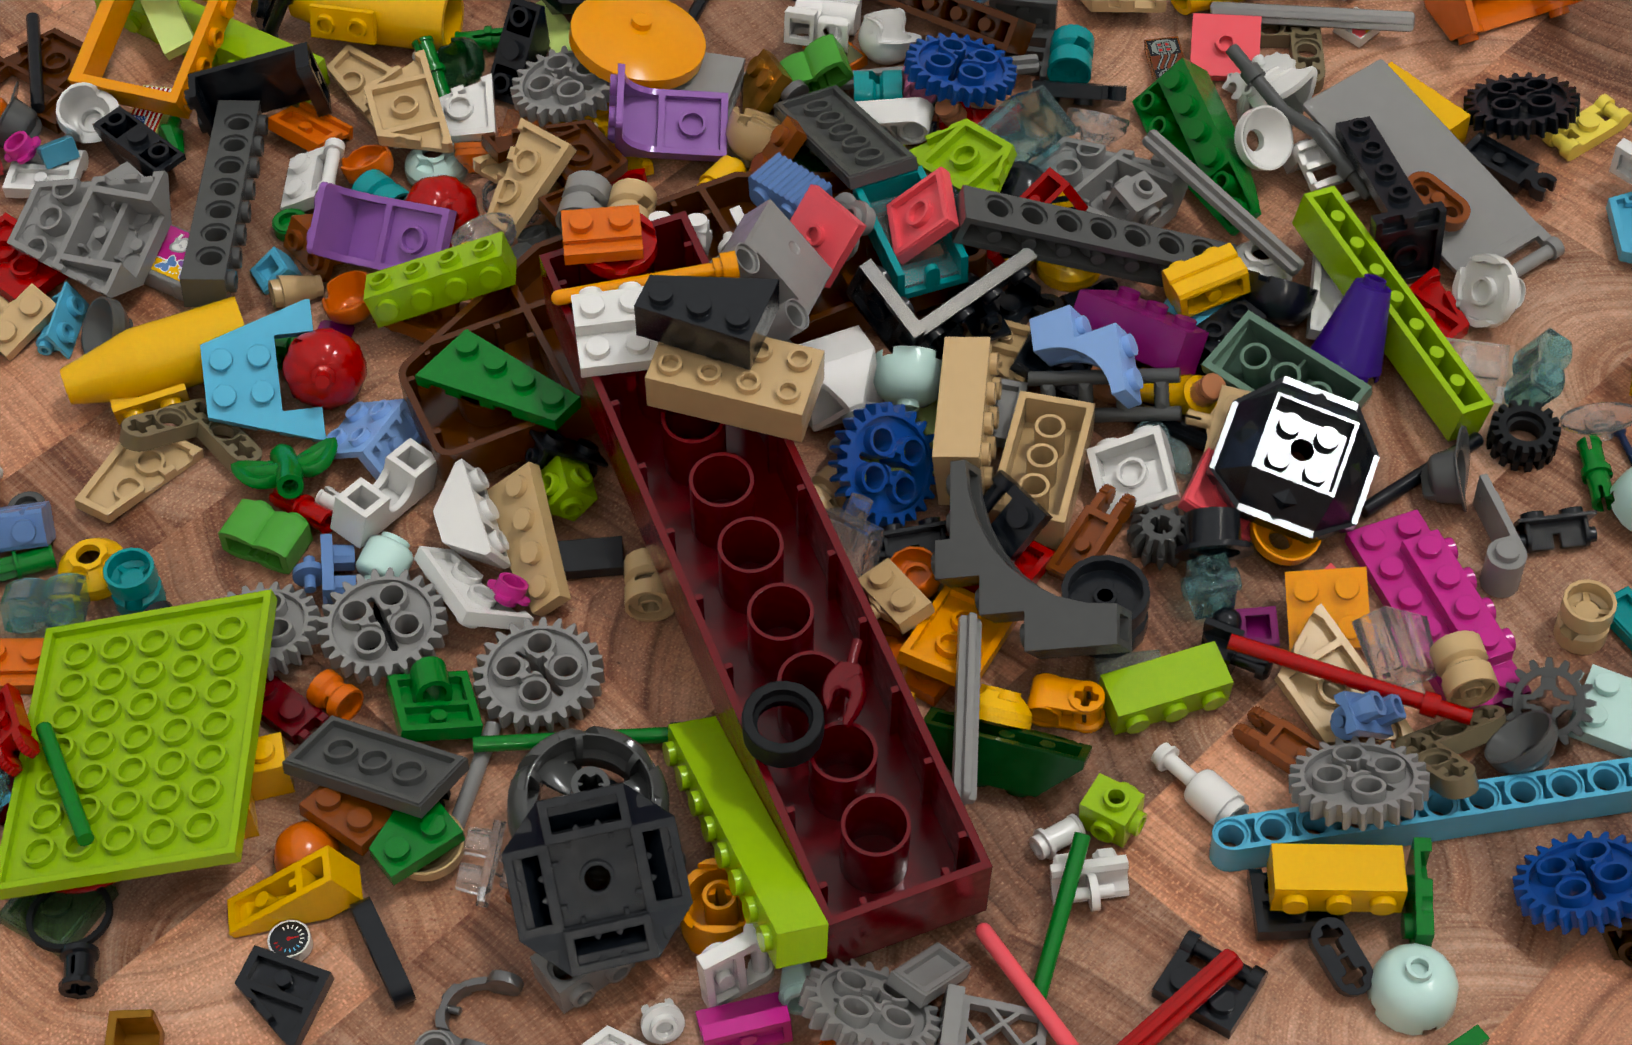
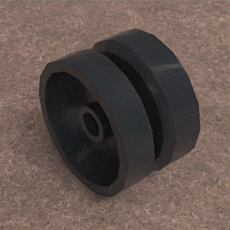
M1100 555L1081 560L1066 572L1061 585V597L1086 603H1118L1132 612L1133 651L1143 641L1148 628L1150 589L1148 579L1141 569L1127 559L1112 555ZM1130 652L1086 656L1097 659L1118 658Z

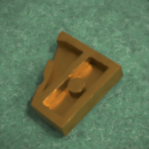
M764 48L758 56L750 60L744 74L742 114L745 108L769 114L773 105L780 99L782 91L793 81L774 54Z

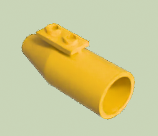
M294 0L293 4L288 5L292 17L310 24L311 37L414 49L412 46L414 40L417 39L419 44H421L420 37L432 36L436 51L447 54L455 51V32H462L464 20L463 0Z
M235 296L128 328L59 370L71 405L111 402L112 411L120 425L129 416L189 401L190 398L186 389L204 383L200 345L244 326Z

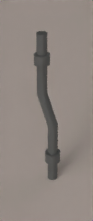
M1237 44L1230 46L1226 54L1241 71L1240 76L1249 87L1253 86L1269 106L1283 112L1291 125L1311 136L1337 167L1336 173L1344 182L1349 181L1364 201L1371 199L1372 196L1350 159L1325 129L1288 106L1264 77L1266 73L1257 62L1252 63Z

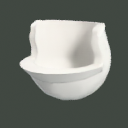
M901 8L884 9L864 15L858 34L859 45L863 53L871 61L881 65H892L903 61L910 44H916V39L918 38L922 39V36L919 34L905 31L907 18L905 11Z
M75 83L65 89L57 100L56 120L60 129L66 135L72 136L75 141L82 144L97 143L102 141V139L94 130L93 124L119 107V104L111 94L100 89L98 90L97 86L91 83Z

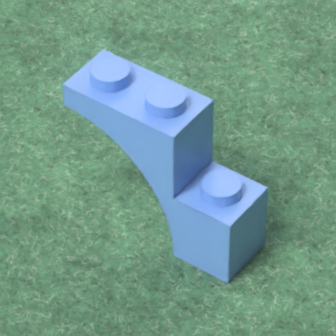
M1070 304L1029 319L1033 352L1049 366L1077 362L1098 367L1103 370L1107 377L1111 394L1127 409L1142 404L1140 389L1143 388V379L1135 362V356L1138 355V346L1131 333L1127 334L1116 322L1092 331L1088 318L1085 315H1080Z

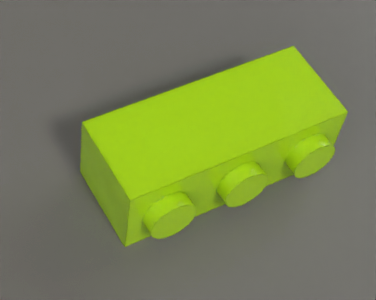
M1215 641L1101 674L1099 679V685L1105 692L1103 708L1114 735L1124 732L1129 734L1139 733L1148 728L1150 724L1163 720L1175 722L1184 718L1188 713L1203 708L1206 711L1215 710L1223 706L1226 701H1229L1234 683Z

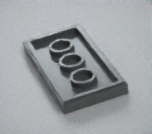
M333 715L282 762L284 774L421 819L469 770L468 758Z

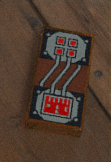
M1178 36L1144 40V51L1154 83L1182 57L1184 58Z

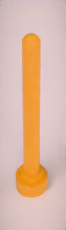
M735 251L719 253V257L712 258L711 263L555 290L551 295V301L558 306L571 304V295L579 294L581 289L588 286L599 287L602 291L616 290L621 284L629 281L638 282L641 286H644L649 275L740 278L738 261Z

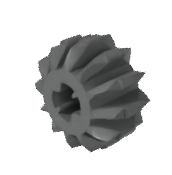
M1160 503L1157 509L1153 510L1145 505L1142 514L1133 515L1126 538L1130 546L1132 558L1141 557L1143 567L1150 563H1155L1159 571L1165 563L1176 568L1179 559L1175 558V549L1180 545L1186 544L1185 516L1179 515L1177 506L1171 510H1166L1163 504Z

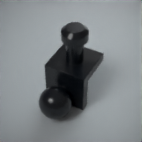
M1223 607L1218 609L1212 618L1207 617L1204 622L1201 645L1212 641L1216 642L1230 675L1236 666L1254 673V678L1261 681L1267 679L1271 673L1273 663L1227 649L1232 633L1243 637L1245 635V631L1241 630L1242 618L1238 611L1230 607Z

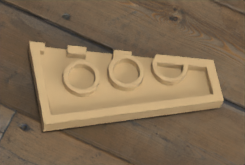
M528 461L488 489L487 492L499 512V518L496 519L499 529L503 532L509 543L507 554L511 564L510 569L513 574L523 578L529 585L525 596L531 600L529 608L532 614L544 617L570 600L571 596L540 466Z

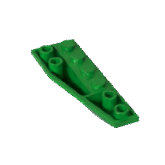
M1182 57L1132 101L1146 133L1152 129L1157 130L1252 216L1258 218L1261 215V210L1251 169L1245 165L1237 153L1234 140L1235 128L1208 71ZM1188 186L1189 190L1230 235L1236 236L1240 232L1196 191Z

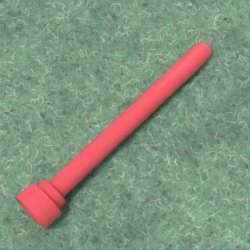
M988 923L978 924L975 929L976 936L1057 1045H1080Z

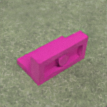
M779 991L695 1011L703 1045H778L793 1041L790 1014L787 1005L784 1006L779 1002Z

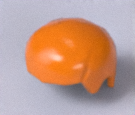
M378 144L364 145L352 151L347 158H342L340 169L352 185L360 175L371 169L380 170L390 177L394 167L393 155L388 146Z
M357 270L345 272L327 283L328 296L327 299L325 297L322 298V304L330 320L337 324L354 325L369 318L371 313L363 300L367 272Z
M908 546L895 552L890 560L928 599L932 597L941 582L935 580L931 569L933 553L924 547Z
M303 820L290 825L281 832L276 840L273 861L276 872L326 845L340 852L338 840L310 821Z

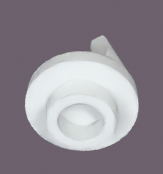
M671 998L664 999L665 1003H658L650 1008L646 1004L641 1008V1030L644 1037L651 1043H670L676 1040L684 1030L685 1019L683 1013L674 1005Z

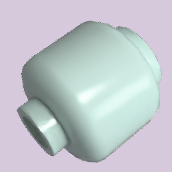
M383 531L381 535H373L366 541L356 561V569L365 580L371 579L372 569H376L379 576L382 577L385 576L389 567L393 569L394 576L399 577L405 569L409 571L413 564L414 557L409 550L410 544L400 536Z

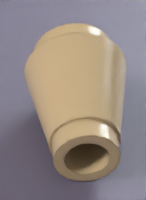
M277 275L276 279L268 281L269 295L274 309H283L304 299L313 300L324 296V286L320 275Z

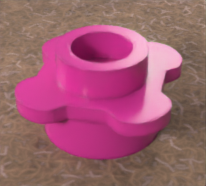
M25 131L15 132L4 143L3 148L6 152L4 159L8 163L17 161L20 165L30 161L35 156L36 148L41 144V139L38 136L31 138Z
M503 572L499 574L497 580L489 579L487 582V587L493 590L495 593L494 599L499 604L510 608L515 607L516 604L529 606L531 600L525 596L529 585L523 578L512 573Z

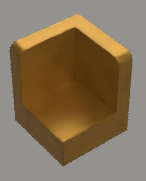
M154 1010L109 1011L104 1045H164L165 1032Z

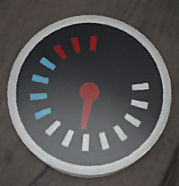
M286 920L278 923L272 928L267 939L270 951L301 962L308 957L313 947V939L308 927L298 920Z

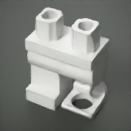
M796 0L794 7L788 6L785 10L784 43L808 46L814 40L825 36L824 29H827V32L833 34L842 45L845 53H848L849 35L855 36L861 25L862 0ZM797 34H808L809 36H799Z

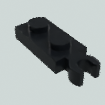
M1036 79L1032 82V92L1040 89L1044 102L1059 103L1060 97L1074 98L1073 104L1093 106L1094 99L1126 100L1127 86Z
M1479 132L1465 145L1502 186L1518 194L1522 189H1525L1532 199L1543 202L1546 189L1551 192L1555 190L1556 177L1549 173H1538L1540 164L1489 136Z

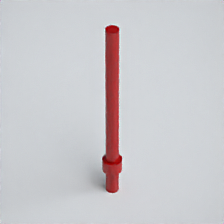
M1233 633L1228 642L1227 649L1358 691L1365 693L1368 691H1378L1382 698L1390 694L1399 695L1403 705L1418 709L1420 715L1433 719L1437 715L1469 725L1474 709L1442 700V695L1426 690L1425 694Z

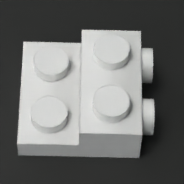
M625 282L618 289L602 291L596 286H588L581 289L579 294L571 295L581 378L648 370L658 342L636 335L634 305L644 287L638 282Z
M1160 425L1142 426L1135 429L1133 434L1121 438H1106L1099 441L1097 446L1086 449L1097 493L1104 484H1109L1116 488L1115 499L1110 504L1106 512L1107 514L1111 513L1117 502L1122 498V495L1124 496L1127 493L1134 496L1137 500L1135 509L1130 516L1142 512L1145 505L1155 508L1160 503L1165 505L1181 499L1174 474L1176 467L1166 433Z

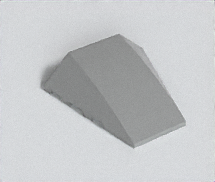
M1065 136L1031 162L1044 172L1051 167L1067 180L1088 206L1086 212L1109 217L1113 216L1108 215L1102 209V206L1115 183L1125 175L1132 177L1145 170L1167 195L1159 209L1161 215L1150 224V226L1163 228L1176 216L1189 186L1155 155L1152 156L1151 160L1135 157V153L1132 150L1121 149L1117 153L1106 151V145Z
M154 171L152 176L143 177L138 173L124 174V178L120 179L96 176L93 177L92 181L81 182L78 178L36 182L7 243L11 247L106 297L113 298L140 287L144 284L172 224L168 174L166 171Z

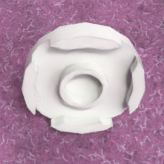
M1496 254L1474 255L1470 257L1472 260L1469 261L1466 267H1460L1456 272L1452 285V295L1456 300V307H1459L1460 311L1463 312L1470 326L1474 328H1496L1505 323L1515 309L1523 303L1526 295L1525 283L1521 278H1518L1515 268L1507 259Z

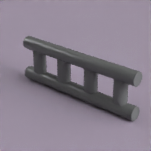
M1180 367L1138 369L1141 373L1143 384L1154 383V406L1127 409L1116 399V407L1095 408L1094 423L1182 421V407L1169 406V383L1181 382ZM1103 370L1028 372V386H1040L1041 394L1056 397L1055 386L1078 385V401L1093 403V385H1109Z

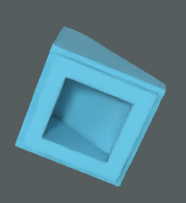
M70 135L55 139L36 148L47 169L80 157L75 141Z
M275 246L249 270L262 292L266 295L269 294L268 281L276 279L277 275H302L293 259Z

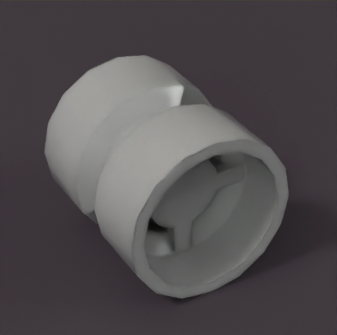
M586 170L576 171L568 176L555 218L556 225L561 232L562 210L607 207L612 186L605 177L596 172Z

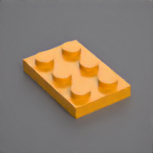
M944 585L932 603L935 613L915 627L899 650L897 663L955 687L958 618L961 615H968L970 612H974L977 614V618L982 621L980 679L1017 624V621L994 623L979 615L975 604V593L961 587L950 588Z

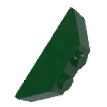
M931 707L924 717V721L943 762L952 773L954 712ZM979 719L977 787L992 786L1004 789L1008 794L1016 797H1036L1083 770L1091 755L1092 746L1045 732L1020 729Z

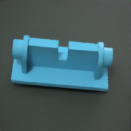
M66 281L61 292L52 297L56 306L48 323L49 325L42 329L40 336L37 338L36 346L38 347L37 351L42 355L48 356L52 352L60 351L66 359H70L89 303Z

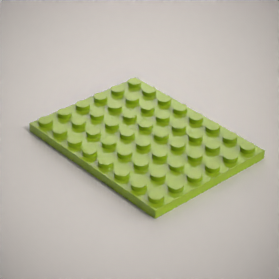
M272 589L46 628L28 712V719L32 729L31 736L39 743L41 752L33 759L26 757L21 752L19 755L23 770L14 778L0 844V900L241 862L277 606V598ZM42 722L52 724L93 832L94 841L87 846H80L77 843L37 736L36 727Z

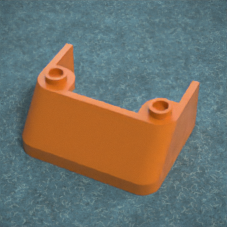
M1584 0L1423 1L1425 8L1450 41L1458 40L1460 46L1479 40L1478 33L1545 13L1549 14L1550 19L1570 13L1568 6Z

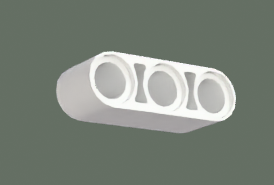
M909 97L856 101L862 109L902 145H914L926 141L925 135L929 134L934 115V107L927 99Z

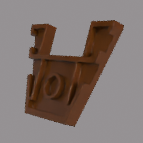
M54 28L41 34L44 92L52 97L45 102V110L42 113H37V115L41 119L42 126L60 134L62 130L56 120V104L61 93L71 86L68 77L83 42ZM27 42L17 46L18 52L6 58L0 56V84L11 75L29 84Z
M590 119L546 125L545 131L568 142L577 150L557 179V182L563 188L538 198V209L555 228L557 227L555 218L569 175L581 170L593 171L601 174L612 184L628 171V160ZM513 129L512 135L495 137L494 132L482 134L481 146L498 164L508 161L507 155L510 147L516 146L520 131Z

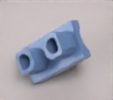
M320 534L321 563L316 562L314 556H305L303 562L293 568L292 578L294 583L304 587L306 593H314L316 587L322 585L323 604H333L330 593L337 592L343 594L342 582H348L352 586L356 585V575L334 576V571L355 570L354 545H333L332 534Z
M1342 691L1333 695L1335 702L1340 706L1332 713L1330 725L1334 735L1342 740L1351 741L1353 736H1357V738L1374 737L1375 739L1384 740L1394 735L1391 727L1392 724L1406 719L1401 698L1396 694H1390L1382 698L1378 691H1368L1364 694Z

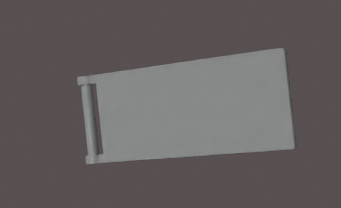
M1380 59L1303 103L1302 109L1314 122L1325 129L1346 156V152L1336 137V123L1370 116L1407 178L1412 173L1418 171L1429 172L1468 202L1471 213L1465 226L1455 232L1444 231L1441 259L1455 275L1460 267H1466L1469 261L1472 260L1470 257L1474 255L1496 254L1506 259L1535 240L1541 247L1512 265L1518 278L1545 261L1556 260L1564 254L1565 247L1562 241L1555 236H1551L1528 214L1384 60Z

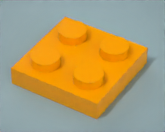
M1366 566L1285 572L1290 651L1314 609L1321 603L1355 650L1372 649Z

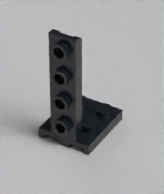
M1370 116L1336 123L1335 133L1338 141L1381 214L1371 215L1370 235L1406 284L1416 282L1433 267L1439 271L1447 209L1442 201L1423 204Z
M1030 248L1022 249L921 320H918L915 316V310L910 301L904 296L900 297L893 288L887 271L881 266L877 267L872 259L858 267L845 294L893 354V346H919L924 342L930 346L946 334L944 328L952 322H955L957 326L961 325L975 313L973 308L978 304L984 302L988 306L1004 293L1002 290L1004 286L1010 282L1016 286L1032 274L1030 267L1038 256Z

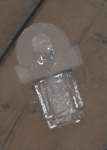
M494 820L492 830L476 827L468 828L464 854L485 858L483 866L461 862L455 889L477 895L476 906L489 907L496 875L501 878L500 886L509 889L501 855L507 822Z

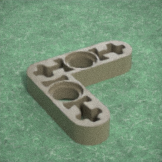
M1261 24L1260 48H1289L1291 59L1296 60V69L1314 66L1318 74L1313 95L1319 93L1323 89L1325 78L1321 28ZM1266 28H1271L1277 30L1278 32L1275 34H1267L1264 33L1262 30ZM1307 51L1313 53L1315 56L1302 57L1298 53Z
M204 398L192 399L129 416L121 423L119 442L123 447L131 451H147L197 437L231 473L230 464L244 460L261 461L262 458L260 447L240 427L209 421L206 399ZM162 423H173L178 426H167ZM216 435L227 436V437H230L231 439L219 438V437H216Z
M1498 705L1474 708L1469 725L1445 719L1400 737L1394 746L1395 748L1406 746V755L1417 753L1418 762H1426V771L1430 772V788L1442 797L1453 800L1468 798L1479 790L1476 768L1458 754L1486 744L1491 736L1507 722L1504 708Z

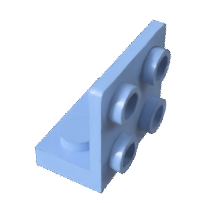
M405 399L357 402L346 411V418L339 427L325 437V439L333 437L337 439L338 447L334 459L358 458L375 480L378 479L384 468L386 456L409 438H412L419 444L422 442Z

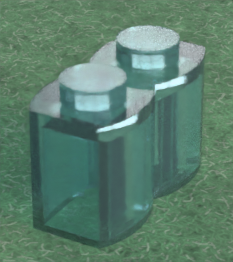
M1549 328L1520 348L1513 358V376L1509 378L1505 386V403L1509 405L1510 401L1516 400L1518 405H1521L1522 400L1525 399L1530 400L1529 406L1534 407L1536 402L1543 404V407L1558 397L1565 385L1564 369L1570 364L1573 349L1571 341L1552 328Z
M62 573L52 576L47 580L21 578L8 583L0 602L4 630L23 634L37 631L44 626L51 628L84 622L91 601L86 576L77 573Z

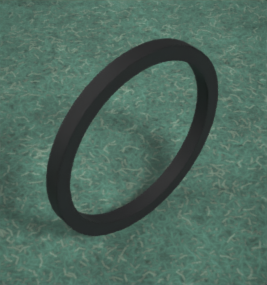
M103 886L97 888L95 892L100 894L105 900L106 912L104 918L96 930L76 942L94 943L105 933L112 921L113 903L109 893ZM57 892L42 893L34 899L28 909L26 928L30 938L37 946L50 952L60 953L61 948L67 944L47 942L34 931V917L37 910L45 900Z

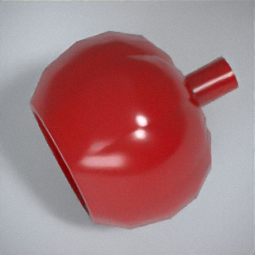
M437 175L422 178L412 186L404 201L457 211L449 248L470 242L473 234L479 227L480 212L477 205V197L468 186L461 183L456 177Z
M319 328L301 334L291 342L283 361L282 371L292 395L301 403L312 407H322L323 410H332L338 406L348 404L360 393L367 377V362L362 354L360 345L350 336L333 328Z

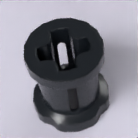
M74 942L61 948L59 958L64 963L63 979L58 984V991L62 996L84 999L94 996L95 992L98 991L99 983L94 978L95 962L100 957V951L97 946L87 942Z

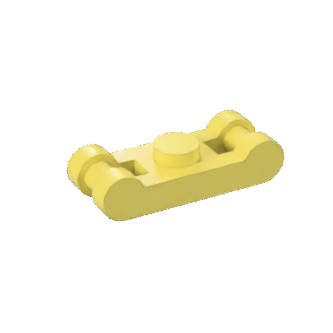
M1603 94L1593 105L1580 112V116L1576 117V123H1569L1568 129L1558 128V134L1545 132V138H1542V141L1549 147L1555 146L1560 150L1559 154L1564 159L1572 161L1625 129L1632 121V113L1624 107L1618 108L1613 98L1608 94ZM1606 116L1609 120L1605 121L1602 118Z

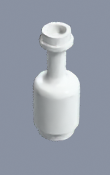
M1167 742L1161 744L1154 751L1151 761L1155 764L1156 768L1161 772L1169 770L1186 785L1184 791L1185 801L1213 826L1220 819L1248 814L1249 806L1244 802V796L1215 771L1206 769L1196 773L1178 757L1179 749Z

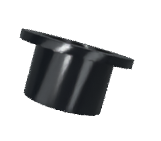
M1205 507L1194 509L1184 514L1186 544L1180 545L1175 549L1176 559L1193 563H1213L1238 560L1254 554V544L1241 539L1240 510L1231 507Z

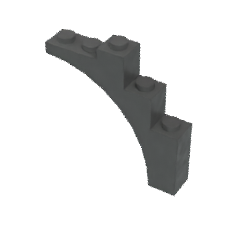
M966 460L950 461V474L946 479V489L950 496V513L946 516V529L950 539L935 540V553L931 557V569L935 580L950 588L979 585L975 592V604L979 615L994 623L1024 621V624L1020 627V641L1024 647V652L1036 658L1048 659L1132 652V612L1118 603H1086L1056 596L1042 589L1026 577L1005 553L992 529L983 499L981 469Z

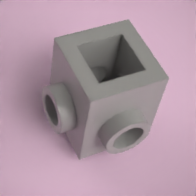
M1143 170L1132 177L1125 175L1119 179L1113 186L1102 209L1108 215L1115 218L1150 225L1161 215L1159 209L1167 195L1147 172Z

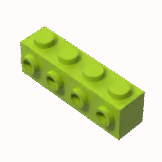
M503 231L367 274L363 300L378 328L516 285L517 259Z

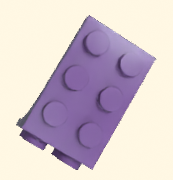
M618 63V74L610 75L608 139L611 143H614V146L625 157L717 162L722 156L727 155L726 128L728 123L729 93L644 87L628 79L625 74V64Z
M321 182L314 198L315 208L311 227L306 236V250L309 254L337 262L383 270L448 249L457 211L373 195L332 183Z

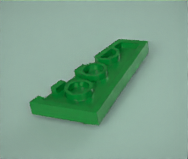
M465 329L415 375L417 385L429 389L433 385L445 389L446 395L458 399L463 395L479 400L480 406L492 410L495 407H500L512 411V416L556 431L582 407L580 396L468 329Z

